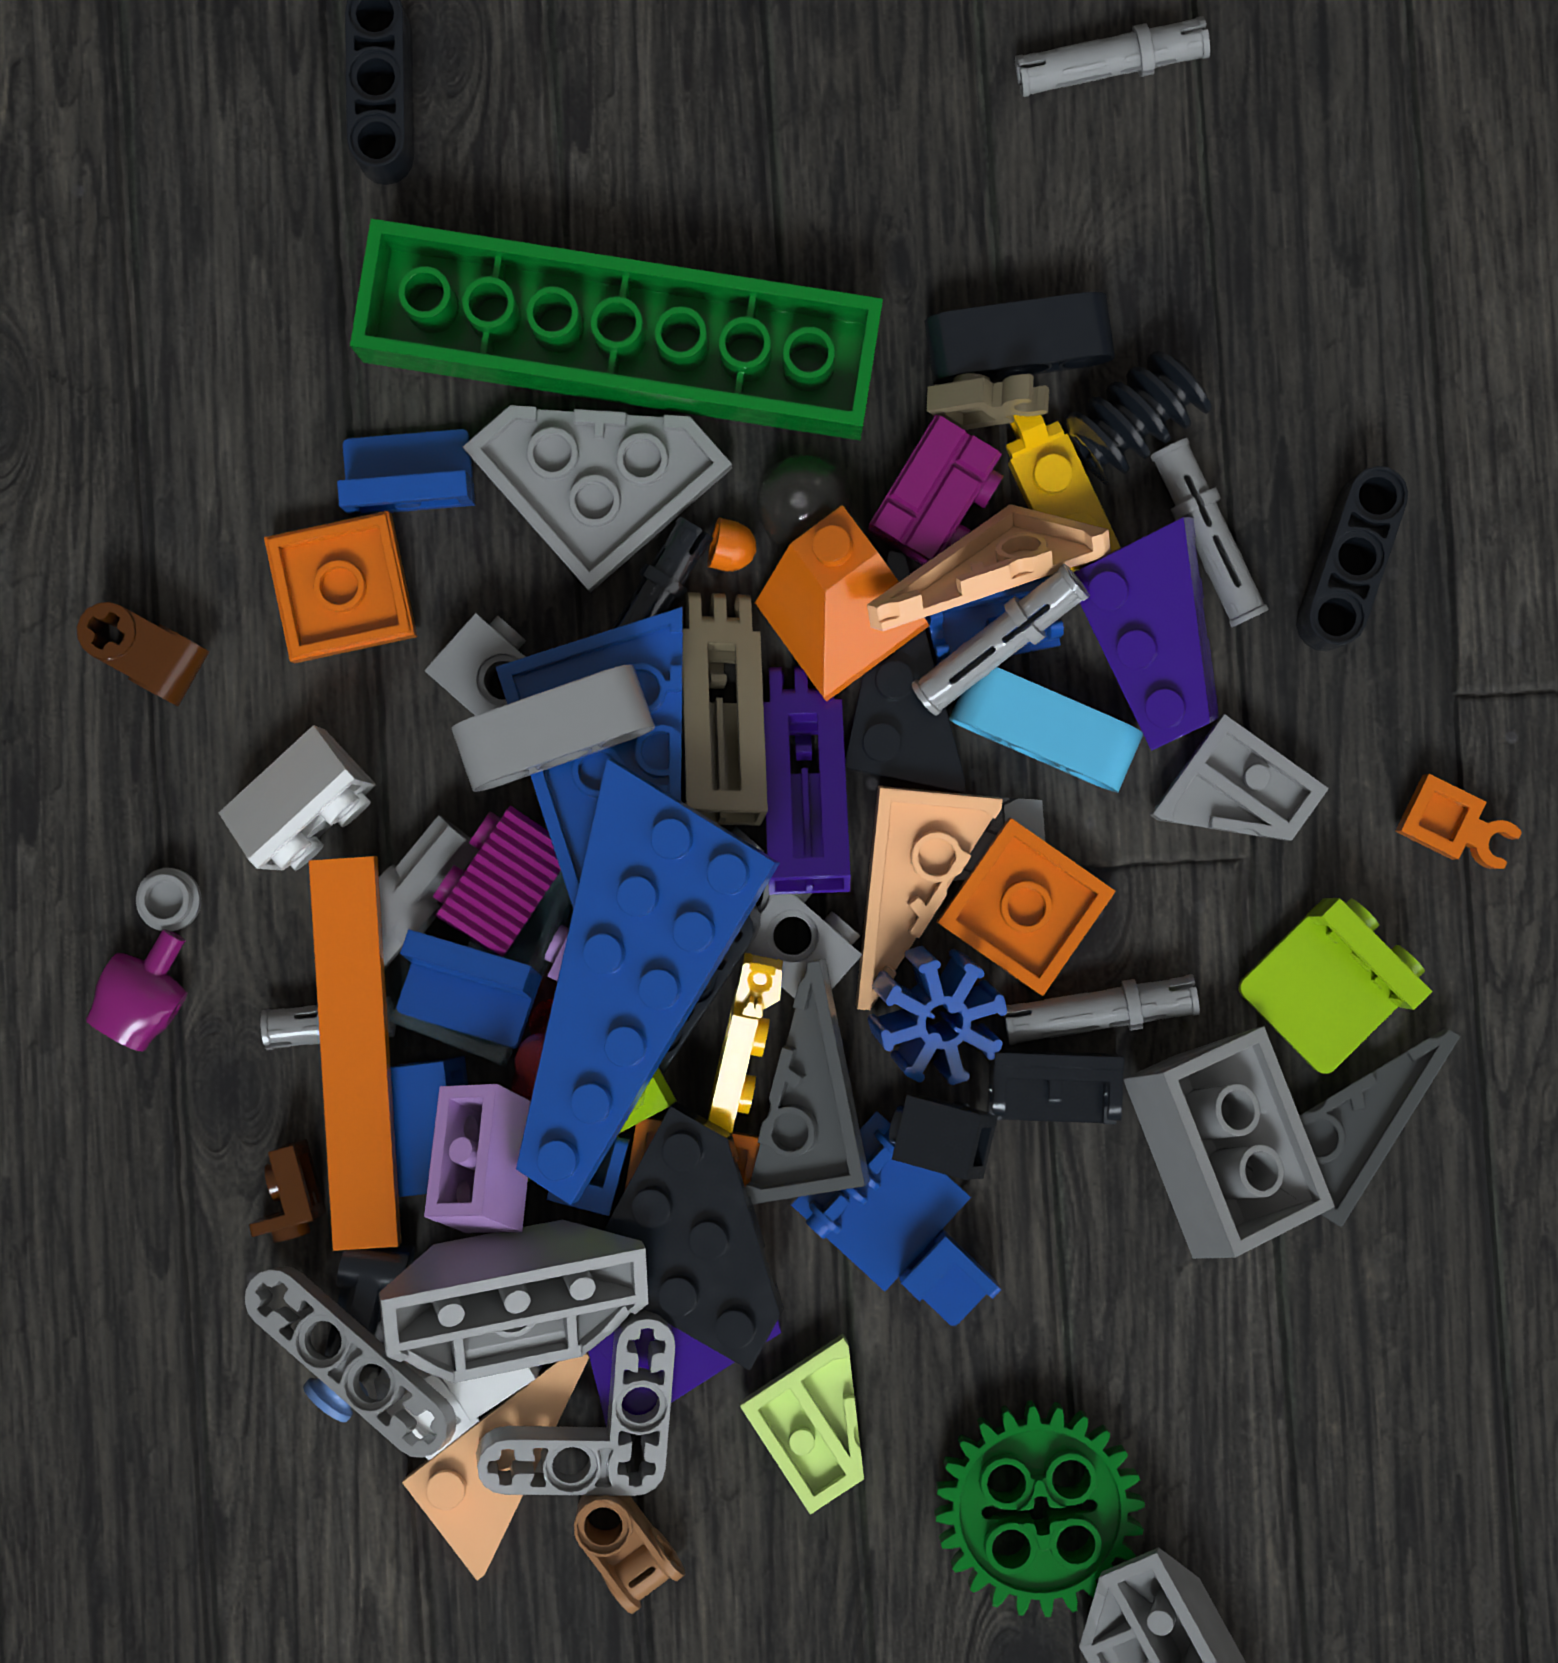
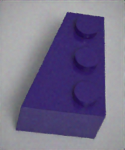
M1183 517L1074 572L1090 595L1085 601L1082 600L1080 605L1151 751L1219 718L1209 638H1207L1202 600L1204 598L1202 579L1199 576L1194 518Z

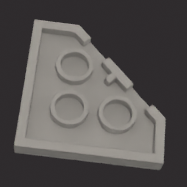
M510 405L463 446L466 453L590 593L732 469V463L690 416L664 415V417L627 415L626 412L580 409L557 411L541 410L532 406Z

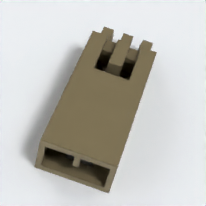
M687 592L685 596V628H683L682 802L719 825L760 826L768 812L761 633L752 629L751 596L737 594L734 603L735 617H727L726 595L712 593L710 598V616H702L701 594L699 592ZM724 663L735 664L737 703H723V698H716L715 702H709V689H724L726 685L727 675L724 674Z

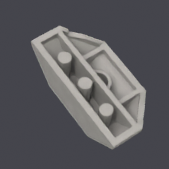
M563 1219L523 1227L522 1232L489 1233L433 1244L379 1292L386 1355L388 1358L399 1362L404 1360L424 1372L452 1383L582 1357L614 1332L630 1313L636 1314L649 1304L646 1248L640 1240Z
M1159 1547L1101 1572L1079 1646L1088 1663H1246L1200 1578Z

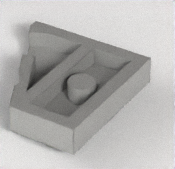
M1223 714L1215 722L1150 815L1158 821L1291 841L1329 788L1230 717Z

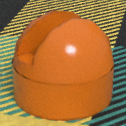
M718 518L712 533L714 539L709 545L707 566L722 571H737L747 566L753 560L757 549L756 539L751 530L743 524Z

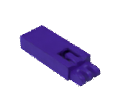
M794 666L795 689H783L784 673L782 667H769L770 702H763L768 812L766 814L767 855L780 862L768 882L769 895L850 892L851 874L842 699L834 700V697L826 702L817 688H808V678L801 666ZM818 734L820 773H808V768H801L802 774H790L789 736L795 735L796 761L812 760L811 735Z

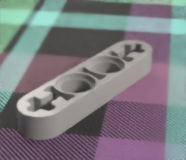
M279 1266L260 1272L250 1281L245 1291V1305L248 1314L254 1322L400 1451L412 1457L422 1458L434 1454L451 1441L456 1431L457 1419L454 1409L447 1399L406 1363L388 1358L384 1344L302 1272L293 1267ZM285 1284L288 1290L284 1295V1300L290 1307L299 1312L309 1308L311 1305L314 1308V1312L302 1319L294 1331L291 1328V1324L299 1320L300 1317L285 1306L273 1311L268 1305L273 1297L271 1291L267 1289L268 1286L274 1287ZM319 1321L330 1322L340 1332L342 1338L341 1348L334 1357L322 1356L317 1353L312 1345V1330ZM367 1364H377L384 1368L389 1375L390 1390L384 1399H372L361 1390L359 1377L363 1367ZM406 1390L409 1391L412 1397L404 1401L402 1405L416 1416L425 1411L431 1412L435 1418L431 1422L430 1428L436 1434V1437L429 1433L419 1439L412 1432L417 1425V1421L403 1408L393 1414V1416H390L387 1413V1409L397 1403L403 1397Z

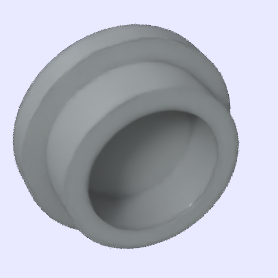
M162 868L151 872L140 883L136 894V906L140 917L150 927L159 931L163 929L177 931L187 927L197 917L201 908V891L197 882L188 873L175 868Z

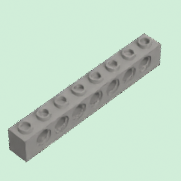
M475 613L425 669V672L476 716L507 705L506 699H497L493 696L490 689V680L496 671V666L525 657L518 650L526 640L498 615L488 624ZM737 826L731 831L736 836L764 852ZM767 884L763 891L762 902L757 907L760 913L761 926L746 953L783 960L781 987L793 998L796 996L799 983L804 978L807 963L825 958L831 989H833L862 956L852 946L860 935L833 911L824 920L821 919L804 904L812 893L769 895V885ZM787 917L803 919L811 930V941L808 947L797 954L784 953L774 942L773 933L776 925Z

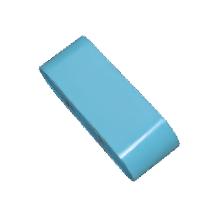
M998 667L958 697L949 718L953 723L1088 783L1119 793L1143 737L1142 731L1123 721Z

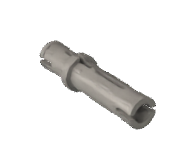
M1204 16L1195 17V19L1149 28L1147 23L1133 25L1130 33L1043 52L1016 55L1018 84L1022 83L1020 85L1021 96L1027 97L1030 94L1138 72L1140 77L1149 76L1155 73L1154 69L1157 67L1199 58H1209L1208 29L1202 30V28H1206V20Z
M1184 438L1160 449L1150 457L1155 462L1175 504V507L1170 509L1175 521L1183 517L1194 518L1196 550L1230 619L1229 623L1231 627H1234L1269 609L1264 604L1243 560L1242 554L1216 503L1221 499L1216 487L1209 489L1190 449V443L1187 438Z
M1063 564L1057 572L1021 600L1014 596L1004 604L1006 611L970 640L963 643L956 651L923 677L912 682L911 685L922 704L932 714L937 716L944 707L979 680L986 677L992 670L1028 642L1036 645L1047 637L1044 631L1082 600L1085 601L1089 598L1090 595L1076 574L1066 564Z
M1192 974L1183 977L1136 984L1135 979L1121 981V987L1029 1003L1007 1004V1014L1004 1015L1006 1033H1008L1009 1046L1032 1040L1126 1025L1132 1031L1143 1029L1144 1022L1187 1015H1199L1200 1006L1197 988L1193 987L1195 985L1194 977Z

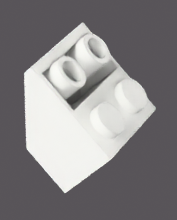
M313 725L219 812V815L248 860L257 869L285 870L291 866L296 871L307 864L323 848L324 845L318 838L333 824L338 822L341 827H345L369 806L371 801L365 795L376 784L325 729Z

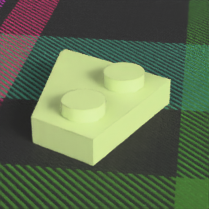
M841 1334L740 1401V1407L810 1515L864 1480L849 1345L845 1336Z

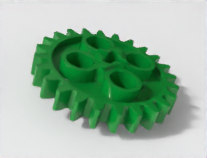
M1027 1401L1024 1419L1015 1420L1006 1405L1002 1406L1001 1426L994 1428L987 1420L980 1417L977 1421L982 1438L978 1442L962 1434L958 1437L959 1445L966 1455L965 1458L962 1460L945 1456L943 1460L946 1470L955 1477V1480L936 1482L935 1486L937 1495L951 1501L950 1504L934 1509L936 1522L954 1525L939 1535L942 1549L961 1547L950 1560L953 1571L957 1573L973 1567L968 1579L970 1590L975 1593L990 1583V1599L992 1606L996 1608L1011 1594L1014 1596L1018 1615L1024 1616L1031 1599L1039 1600L1045 1617H1051L1054 1599L1062 1597L1067 1607L1073 1613L1077 1611L1076 1592L1084 1589L1094 1598L1097 1587L1095 1580L1100 1577L1102 1571L1114 1567L1113 1561L1115 1557L1124 1560L1136 1557L1132 1548L1124 1541V1536L1143 1535L1144 1529L1140 1522L1128 1516V1513L1144 1508L1145 1502L1140 1494L1125 1492V1490L1140 1481L1139 1475L1134 1468L1117 1469L1128 1457L1122 1444L1104 1450L1111 1435L1106 1426L1102 1424L1089 1434L1086 1433L1088 1417L1084 1411L1079 1410L1070 1422L1066 1423L1064 1422L1063 1409L1060 1403L1054 1402L1047 1418H1040L1033 1401ZM1074 1460L1084 1464V1475L1075 1485L1063 1487L1053 1483V1472L1062 1462ZM1006 1464L1020 1469L1021 1478L1018 1484L1011 1490L996 1491L987 1484L989 1475L998 1466ZM1043 1496L1046 1498L1049 1506L1044 1508L1042 1519H1032L1029 1510L1034 1507V1498ZM1090 1499L1096 1502L1095 1507L1090 1510L1071 1507ZM989 1506L1007 1510L995 1513L991 1517L982 1515V1510ZM1078 1525L1089 1530V1538L1080 1549L1068 1551L1057 1546L1060 1533L1067 1527ZM1017 1530L1026 1536L1022 1549L1015 1554L1001 1555L992 1548L995 1538L1003 1531Z

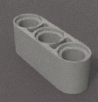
M629 664L607 669L478 714L455 724L451 730L471 788L474 792L513 782L635 739L654 730L655 725L634 666Z

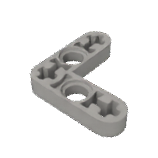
M641 1309L636 1314L630 1313L615 1330L607 1427L504 1426L486 1433L480 1440L476 1451L478 1475L483 1485L494 1493L504 1495L636 1496L646 1494L655 1489L662 1481L666 1469L675 1358V1340L671 1325L658 1314ZM645 1328L652 1329L656 1339L651 1341L648 1346L647 1361L649 1369L638 1368L639 1358L635 1342L632 1341L639 1339L641 1329ZM639 1387L650 1388L658 1396L657 1403L651 1411L642 1415H633L623 1409L621 1404L629 1391ZM630 1434L641 1435V1446L645 1461L640 1463L638 1472H627L625 1464L631 1458L632 1439ZM569 1447L580 1448L589 1456L588 1463L583 1470L576 1474L568 1475L560 1473L554 1468L552 1463L558 1452ZM534 1448H542V1473H534ZM501 1450H514L515 1460L512 1461L511 1470H498L496 1460L500 1459Z

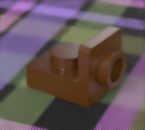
M307 1139L282 1145L268 1152L271 1163L265 1165L267 1188L273 1201H281L283 1211L263 1216L250 1223L249 1228L252 1237L271 1232L273 1243L300 1237L311 1232L310 1221L326 1213Z

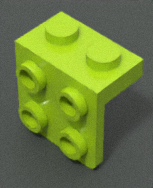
M1323 898L1241 979L1238 987L1241 996L1314 1070L1324 1074L1333 1072L1398 1007L1414 1010L1433 992L1419 978L1425 972L1422 965L1403 947L1396 944L1390 949L1373 932L1379 926L1377 920L1366 908L1352 898L1346 904L1340 898Z

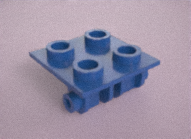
M876 1111L860 1128L870 1182L863 1187L797 1197L791 1206L806 1219L805 1222L815 1233L823 1239L827 1238L882 1290L886 1291L971 1197L946 1174L891 1160L895 1144L889 1140L891 1123Z

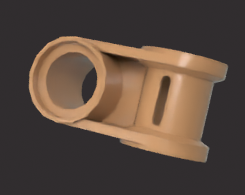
M581 1495L574 1522L575 1538L579 1546L602 1574L606 1585L615 1599L628 1613L633 1614L642 1607L641 1599L670 1578L678 1581L685 1575V1569L675 1550L663 1534L652 1526L631 1496ZM607 1507L618 1513L622 1522L611 1530H600L589 1522L587 1516L597 1508Z

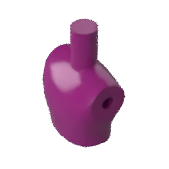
M163 929L145 960L117 952L104 968L96 984L93 1003L86 1016L87 1023L107 1037L130 1049L145 1051L151 1041L168 1027L187 997L188 993L167 974L186 940L173 931Z

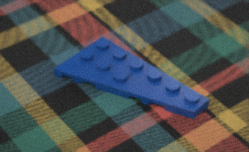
M683 607L496 666L506 702L510 704L607 669L631 664L634 666L655 725L654 730L640 737L530 775L573 909L607 758L616 760L682 801Z
M607 758L516 1166V1170L569 1205L577 1203L780 864L774 858L614 759Z

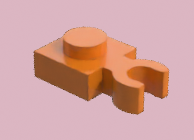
M1431 774L1422 775L1395 832L1452 860L1459 859L1465 846L1470 848L1474 860L1481 866L1489 869H1504L1507 861L1491 853L1489 849L1490 838L1494 834L1499 833L1503 837L1513 840L1519 839L1522 834L1521 830L1511 822L1504 820L1485 822L1479 819L1487 803L1486 801Z

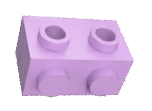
M498 1084L439 1087L424 1217L464 1233L522 1232L528 1177L516 1170L530 1108V1100Z

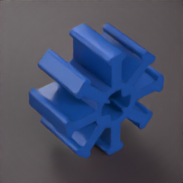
M918 946L905 951V957L912 963L917 982L916 986L910 990L897 983L884 970L879 972L872 985L874 991L888 1006L896 1004L904 1009L878 1017L875 1014H870L868 1022L871 1033L886 1051H891L894 1045L902 1043L898 1051L894 1050L891 1052V1058L907 1077L917 1082H922L925 1079L923 1072L934 1052L937 1059L934 1060L933 1065L950 1085H955L967 1081L970 1077L969 1073L962 1066L957 1045L964 1040L977 1047L989 1060L995 1059V1053H998L1003 1045L1002 1041L984 1023L976 1025L971 1021L996 1013L1000 1016L1006 1015L1007 1007L1004 996L985 979H982L978 986L973 987L977 978H983L985 973L966 954L956 949L949 951L951 958L940 978L937 969L940 968L941 963L924 946ZM938 1005H943L947 1009V1013L940 1011L939 1014L943 1019L931 1025L926 1018L934 1019L935 1016L931 1010Z

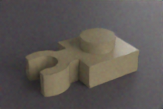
M960 374L953 378L952 383L928 387L927 412L933 416L940 415L964 430L1013 423V415L1038 416L1048 413L1049 387L1046 385L1033 387L1034 377L1031 374L1009 376L1003 382L992 383L989 377L981 374Z

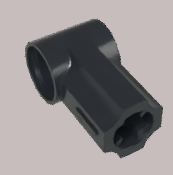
M401 1243L398 1247L343 1250L336 1281L337 1286L341 1287L337 1304L383 1344L384 1337L379 1292L413 1263L415 1246ZM331 1324L324 1354L328 1357H334L341 1348L342 1338L339 1330L333 1324ZM367 1364L364 1367L378 1368L379 1365Z

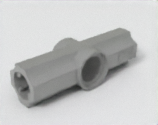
M438 815L397 866H390L379 877L384 970L401 951L408 929L424 933L435 920V915L442 906V903L432 896L452 866L456 865L465 871L479 851L469 844L471 840L469 836L442 816Z

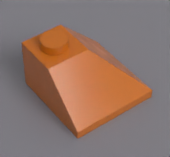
M843 505L790 543L755 602L826 702L930 626L925 618H921L886 631L870 628L867 604L899 581Z

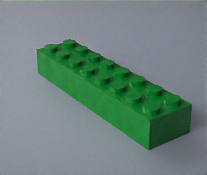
M370 219L350 347L363 363L861 441L883 299Z

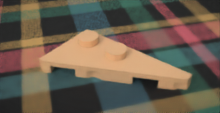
M1010 504L868 603L867 610L870 628L886 631L1052 575L1063 564L1072 568L1105 557L1111 552L1109 529Z
M878 786L861 945L862 956L860 957L855 1004L857 1009L870 1010L877 1001L879 995L874 991L872 985L880 971H886L894 979L897 974L896 969L905 957V951L910 949L915 939L920 938L947 896L948 887L955 876L961 874L971 858V851L992 818L996 819L1001 811L1003 799L993 796Z
M588 1352L582 1357L550 1364L538 1374L534 1381L501 1402L431 1460L425 1461L407 1475L402 1482L477 1581L485 1575L523 1496L494 1493L483 1485L479 1479L476 1451L478 1444L486 1433L498 1427H556L589 1359ZM534 1448V1471L541 1459L542 1448ZM501 1450L500 1459L496 1460L498 1470H511L512 1461L515 1460L514 1450Z

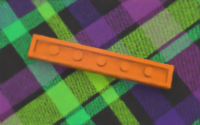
M377 856L309 860L333 1251L398 1247L401 1244L378 858Z

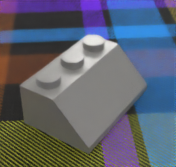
M1264 1026L1174 1055L1123 1079L1193 1259L1236 1258L1335 1207ZM1246 1164L1252 1168L1253 1172L1245 1167Z

